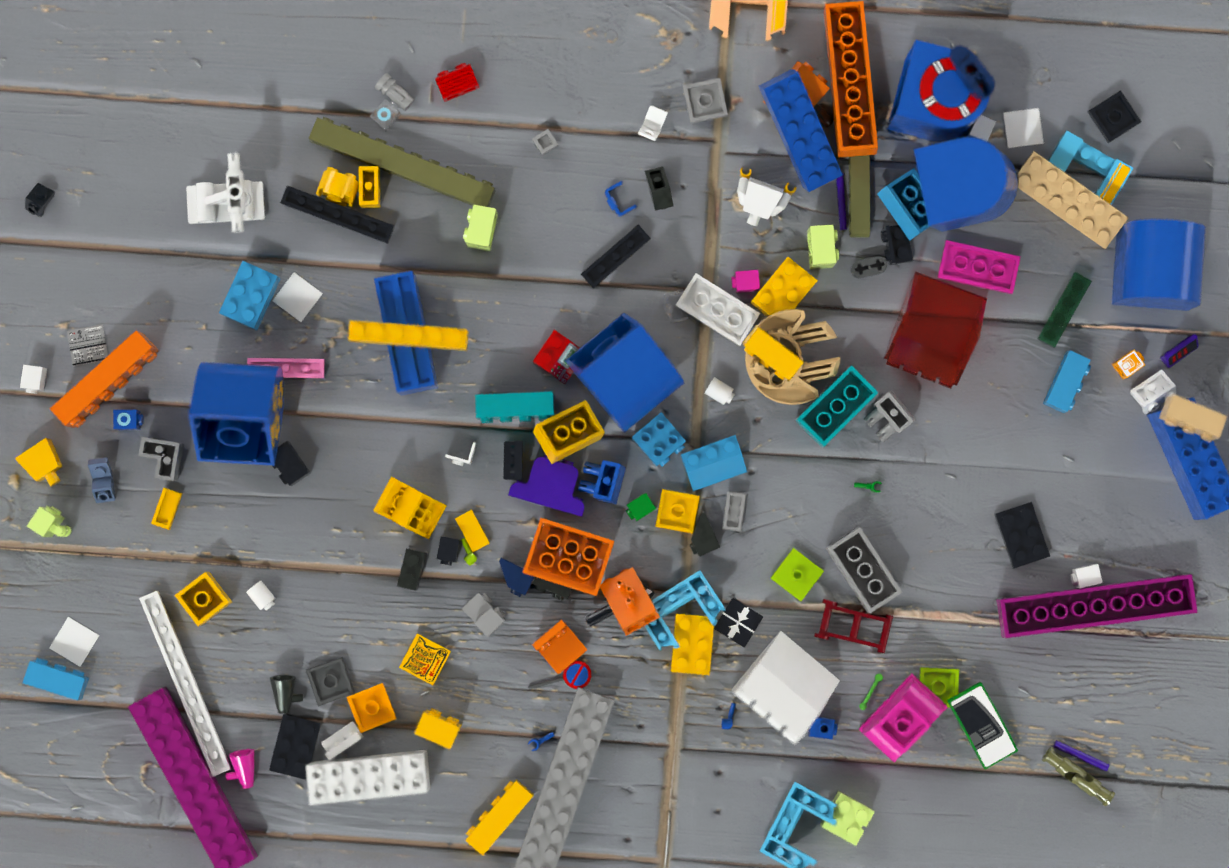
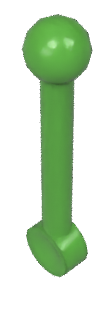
M881 674L875 675V681L864 702L859 705L861 710L867 708L866 704L878 682L883 679Z

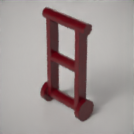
M822 600V603H825V609L819 634L815 633L814 637L829 640L830 637L876 647L878 648L877 652L885 654L893 616L886 614L885 618L837 607V602ZM832 609L854 614L849 637L827 632ZM862 617L884 622L879 644L857 639Z

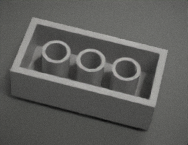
M860 527L826 548L867 613H872L902 593Z

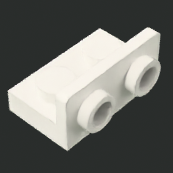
M1160 370L1130 390V393L1141 405L1143 413L1146 415L1149 412L1156 411L1166 401L1168 396L1176 395V385L1163 370Z
M352 721L325 739L321 744L327 752L325 754L328 760H331L364 736Z

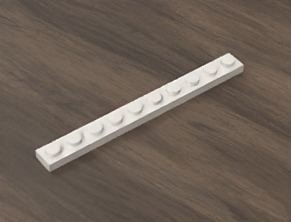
M159 591L139 598L212 776L214 777L232 769Z

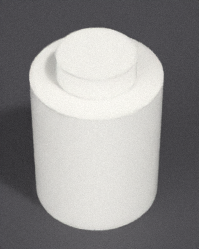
M715 377L705 391L706 395L723 405L726 402L730 404L735 395L732 393L734 390L732 387Z
M262 581L256 583L246 592L260 610L265 609L267 611L275 605L273 601L276 598Z

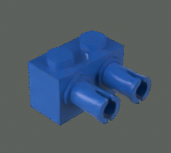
M602 460L601 465L586 461L584 465L589 468L584 467L583 472L597 475L598 479L597 483L581 480L579 484H582V486L578 487L579 492L593 494V497L599 501L617 504L626 467L606 460Z

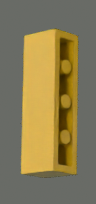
M517 779L514 783L510 781L503 790L506 792L502 797L497 796L491 803L493 807L489 812L485 810L478 818L480 823L476 827L472 825L466 832L468 837L465 841L482 856L534 796Z

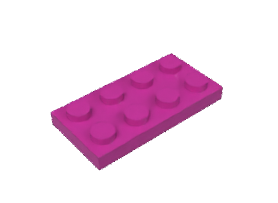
M946 240L937 278L1012 295L1021 256Z

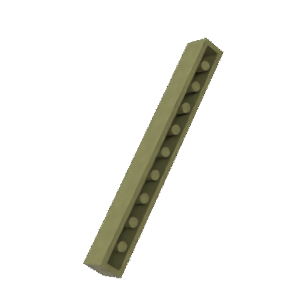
M317 118L308 138L312 143L370 166H378L383 171L469 205L490 206L496 191L495 187H492L493 184L491 182L474 180L475 176L471 174H459L457 169L450 166L446 168L439 166L440 163L433 159L426 161L421 159L422 156L418 153L411 152L409 154L404 152V148L400 146H388L386 141L376 138V140L368 138L369 135L362 131L355 133L351 131V127L344 124L340 126L333 124L334 121L329 118Z

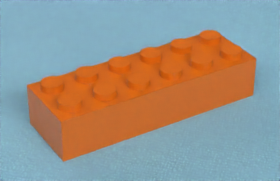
M136 330L56 402L50 410L65 426L72 428L80 427L85 423V418L89 414L93 415L100 409L99 405L103 401L107 402L115 395L114 391L126 386L129 382L128 379L132 375L136 376L139 374L146 362H152L157 357L156 353L159 350L145 334Z

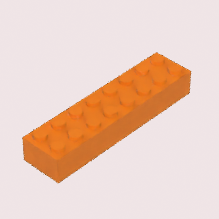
M864 2L825 4L824 20L838 158L876 155L878 142Z

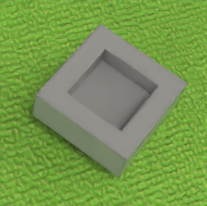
M549 129L532 138L542 156L558 147V143Z

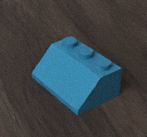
M735 435L680 455L693 491L747 472Z

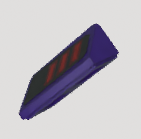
M1192 334L1160 356V359L1167 368H1171L1199 347L1197 335Z

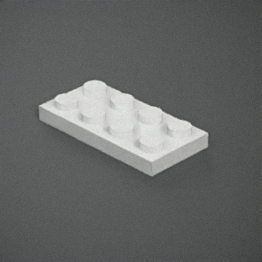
M695 273L675 305L738 346H741L761 314Z

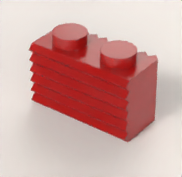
M462 63L457 65L454 71L448 72V70L437 74L438 77L435 80L444 102L479 89L470 64Z

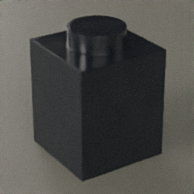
M440 537L436 558L441 560L440 564L452 566V562L457 563L461 540Z

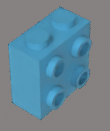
M662 412L632 436V439L656 467L659 464L663 467L671 460L669 456L673 452L678 454L685 448L683 445L686 442L685 439Z

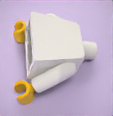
M742 167L740 169L741 178L739 179L737 194L740 204L744 206L743 211L750 213L747 223L758 226L760 218L769 219L770 216H776L783 211L791 195L796 191V186L793 191L788 190L789 183L785 185L784 189L751 178V169L749 174H743Z

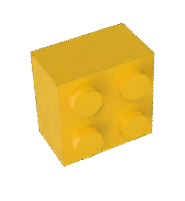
M204 572L174 595L197 626L204 625L232 603L210 572Z
M433 708L424 711L414 734L451 749L462 726L459 724V720L451 716L445 718L441 716L442 712Z

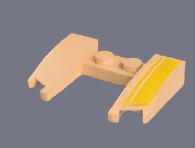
M711 0L709 29L712 30L713 26L723 31V38H728L730 3L768 5L765 41H770L772 39L771 34L781 31L782 35L785 34L788 0Z

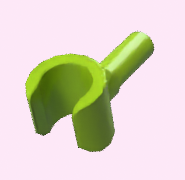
M463 538L461 541L468 554L463 559L471 566L477 561V558L469 548L466 539Z

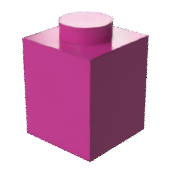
M758 270L737 271L734 274L735 277H731L732 288H736V293L760 290Z

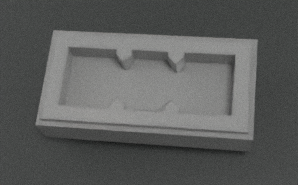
M727 491L722 524L723 530L741 532L746 494Z

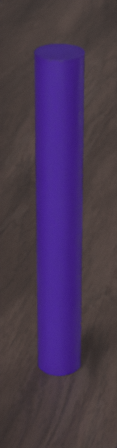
M843 174L836 178L840 231L847 230Z
M1057 740L1053 745L1054 748L1104 771H1107L1109 768V764Z

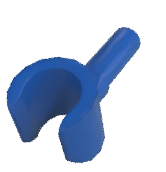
M731 703L728 719H722V729L729 730L732 728L735 703Z
M553 732L539 739H531L528 744L531 742L537 743V747L531 751H536L542 743L554 737Z

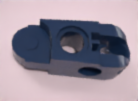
M961 45L955 46L950 52V61L956 69L955 72L974 98L978 100L988 98L995 88L994 78L972 50ZM966 67H973L975 74L967 73ZM981 84L984 85V86H985V90L982 91V90L980 89L979 85H981Z

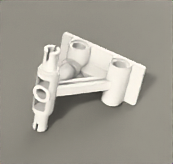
M232 153L227 154L229 171L226 173L225 184L201 182L186 187L189 224L231 222V232H244L243 221L265 219L263 182L244 180L243 172L240 170L239 153H234V155Z

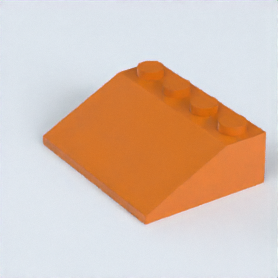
M540 518L523 573L597 596L614 541Z

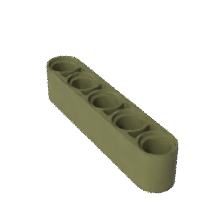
M870 155L849 157L850 237H870Z

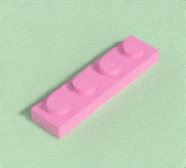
M247 358V365L280 366L283 378L325 379V359Z

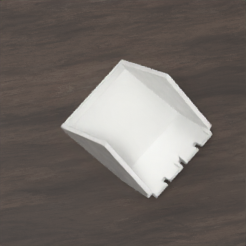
M780 631L731 690L748 705L754 699L756 703L751 708L763 718L769 712L771 715L767 721L777 730H780L783 725L786 726L782 734L796 744L818 717L840 680Z

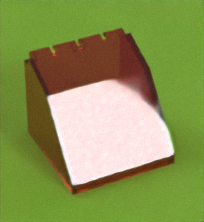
M915 271L884 356V359H887L886 364L899 369L900 365H903L902 371L916 376L918 372H921V378L934 383L937 378L939 379V385L950 389L953 385L957 386L980 338L987 298Z

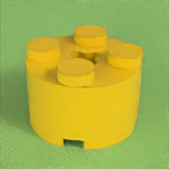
M327 167V170L323 171L316 194L319 197L324 195L326 196L325 200L346 207V204L349 203V206L352 207L359 188V182L354 174L345 173L344 175L335 168Z

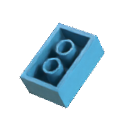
M914 168L877 193L909 241L931 227L928 223L919 174Z
M242 261L219 313L254 330H258L281 278Z

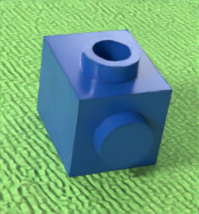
M817 717L808 729V736L833 740V735L837 734L838 724H835L834 719Z

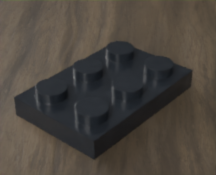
M1032 502L994 514L1013 569L1050 557Z
M283 714L269 771L307 780L306 765L312 762L321 723Z

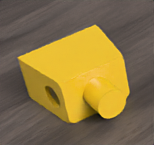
M43 439L15 458L35 481L41 482L46 479L51 487L61 481L56 471L62 468V463L51 439Z

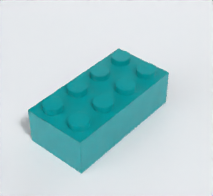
M851 365L795 421L823 448L879 392Z
M553 392L475 395L476 418L481 420L482 423H493L494 419H500L501 423L512 422V419H519L520 422H531V418H539V421H544L554 416Z

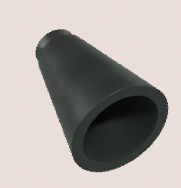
M293 675L270 677L276 708L280 714L290 712L291 702H303V694H293L296 677Z

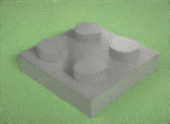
M720 78L683 85L690 124L728 116Z

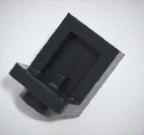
M37 183L25 198V209L33 215L42 217L44 215V208L54 197L55 191Z

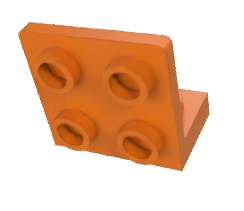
M560 620L532 644L557 674L563 672L587 651V648L563 620Z

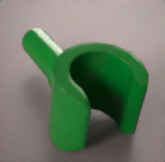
M873 481L871 484L854 483V487L870 489L873 493H878L881 491L875 490L874 485L882 483L879 481Z

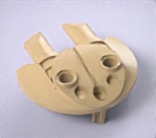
M799 309L776 312L758 324L760 328L802 360L800 347L808 343L837 338L834 330L826 321L801 325L805 319L804 310ZM745 352L746 369L749 378L757 390L770 400L787 405L803 404L818 398V390L810 384L811 381L835 377L841 359L840 357L809 363L804 361L790 381L784 378L779 382H773L772 377L775 375L774 372L776 370L771 366L766 368L759 362V357L755 354L752 357Z

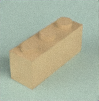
M1173 394L1166 398L1159 419L1164 420V423L1169 426H1179L1186 433H1196L1201 435V439L1212 441L1220 438L1227 416Z

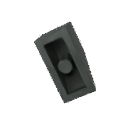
M659 167L646 170L645 175L655 211L673 207L671 189L664 168Z
M705 512L700 514L691 538L692 543L689 544L693 554H698L699 557L720 548Z

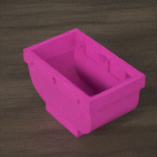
M911 673L859 727V730L889 759L895 762L931 727V724L948 706Z

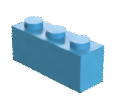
M1071 350L1067 351L1043 404L1062 413H1066L1068 410L1071 411L1076 401L1073 398L1082 389V378L1084 375L1087 376L1090 371L1091 365L1089 363L1091 359Z
M41 658L29 661L23 680L24 684L77 701L82 700L89 677L84 676V672L79 670L71 672L66 670V666L60 664L52 666L47 664V660Z

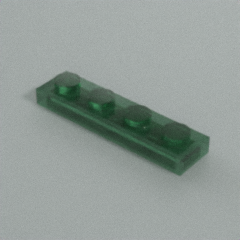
M1077 272L1073 273L1037 338L1038 340L1052 348L1056 347L1090 286L1091 280Z

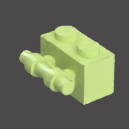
M53 506L39 507L27 525L28 528L42 537H53L54 534L59 537H68L71 534L69 526L61 525L65 519L60 515L62 512Z

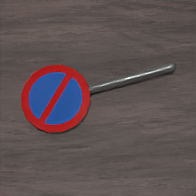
M576 660L563 671V677L530 685L528 689L563 680L571 688H583L591 680V669L585 662Z

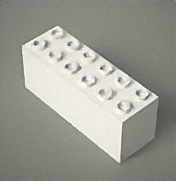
M427 750L312 761L306 765L310 805L427 793L431 789Z

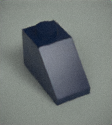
M500 558L499 563L507 586L511 588L510 592L519 597L522 594L526 595L535 577L524 574V568Z

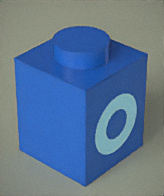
M113 410V429L140 430V425H143V414H140V410Z

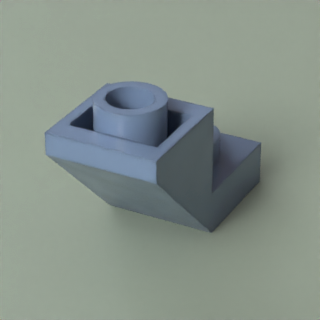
M108 458L88 460V467L92 476L91 490L96 503L115 501L113 475Z

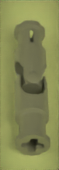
M1050 747L1044 754L1042 761L1048 762L1055 767V771L1077 785L1088 795L1096 797L1102 802V805L1107 806L1114 798L1115 792L1103 787L1100 781L1085 772L1066 756L1062 757L1054 751L1053 747Z

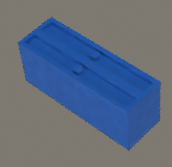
M413 271L374 278L383 323L426 326L417 279ZM387 345L396 392L399 395L403 396L438 388L430 348Z
M1194 397L1187 398V400L1196 403ZM1162 409L1148 414L1149 421L1193 519L1204 520L1229 510V475L1214 441L1203 440L1200 438L1201 435L1196 433H1186L1179 426L1173 427L1165 424L1164 420L1159 419Z

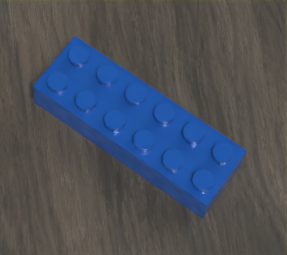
M791 69L759 85L760 92L802 187L810 192L842 176L841 169L798 71Z

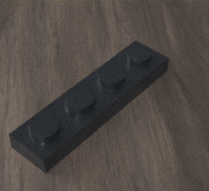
M638 224L582 272L581 276L594 289L650 241L651 238Z

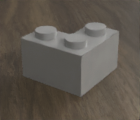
M142 437L138 456L157 459L154 478L178 482L184 444Z
M479 592L462 609L475 622L474 624L489 637L506 621L504 618L506 614L499 607L494 608L490 604L492 600L486 593L481 594Z

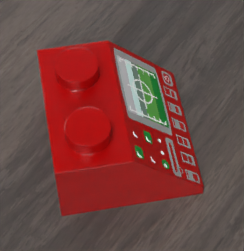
M553 330L534 358L533 363L563 384H566L573 371L565 360L579 350L580 347L556 330Z

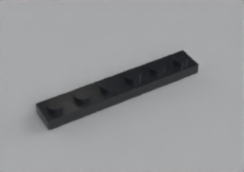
M288 185L280 202L287 207L386 244L389 243L395 227L392 224Z

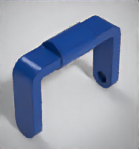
M622 181L605 190V196L608 199L607 203L612 211L615 210L619 217L638 207L635 204L623 212H620L618 209L619 206L609 192L622 185Z

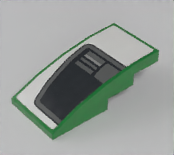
M981 682L947 700L961 730L964 732L984 769L993 766L1018 751Z

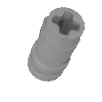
M388 73L384 74L376 83L375 88L379 92L382 91L384 96L387 95L397 106L406 111L415 99L401 86L397 85V81L395 79L392 80Z

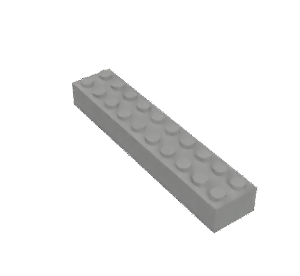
M578 687L514 868H556L613 707L614 699Z

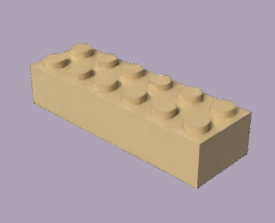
M1034 150L1017 172L1018 188L1104 249L1107 248L1128 220V216Z

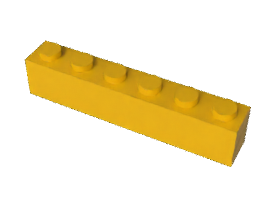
M350 320L348 340L356 343L467 351L469 331L467 329Z

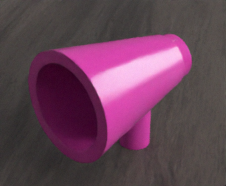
M242 749L230 753L229 758L235 772L226 773V780L239 779L243 789L253 787L255 750Z

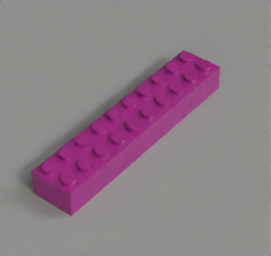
M1192 574L996 599L1002 638L1198 613Z
M163 687L128 706L214 868H240L257 858L258 855L216 777L212 776L203 753L167 687Z

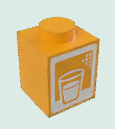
M1134 349L1112 363V366L1122 379H1126L1145 366L1143 362L1144 357L1139 351L1136 352Z

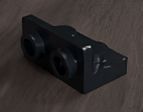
M884 226L883 231H881V239L883 243H886L887 250H884L886 261H889L890 266L912 262L913 256L910 241L900 226Z
M523 441L504 442V480H523Z

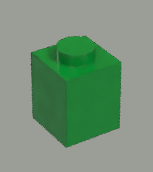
M644 493L627 504L628 509L625 511L631 520L635 518L638 521L654 511L656 507L647 493Z

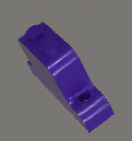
M544 454V457L535 459L528 482L517 480L516 483L511 485L508 496L580 517L583 516L585 509L583 499L573 496L579 475L577 468L573 466L574 462L563 459L562 463L557 461L551 464L546 454Z

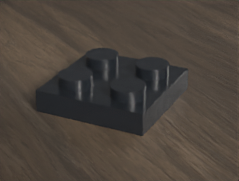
M1121 90L1088 111V114L1107 143H1110L1141 123V120Z

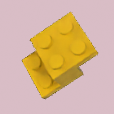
M391 477L373 511L429 539L447 505Z

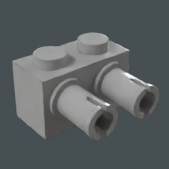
M889 391L874 404L876 409L863 418L865 422L873 418L868 423L871 428L883 417L888 420L889 423L876 432L878 437L886 433L880 438L882 442H885L895 432L901 433L916 421L914 416L892 391Z

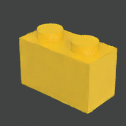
M359 166V205L361 208H380V169L378 166Z

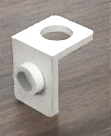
M651 105L638 134L656 141L668 113Z
M473 442L468 460L447 454L445 457L453 459L452 463L463 466L464 463L471 465L477 443Z

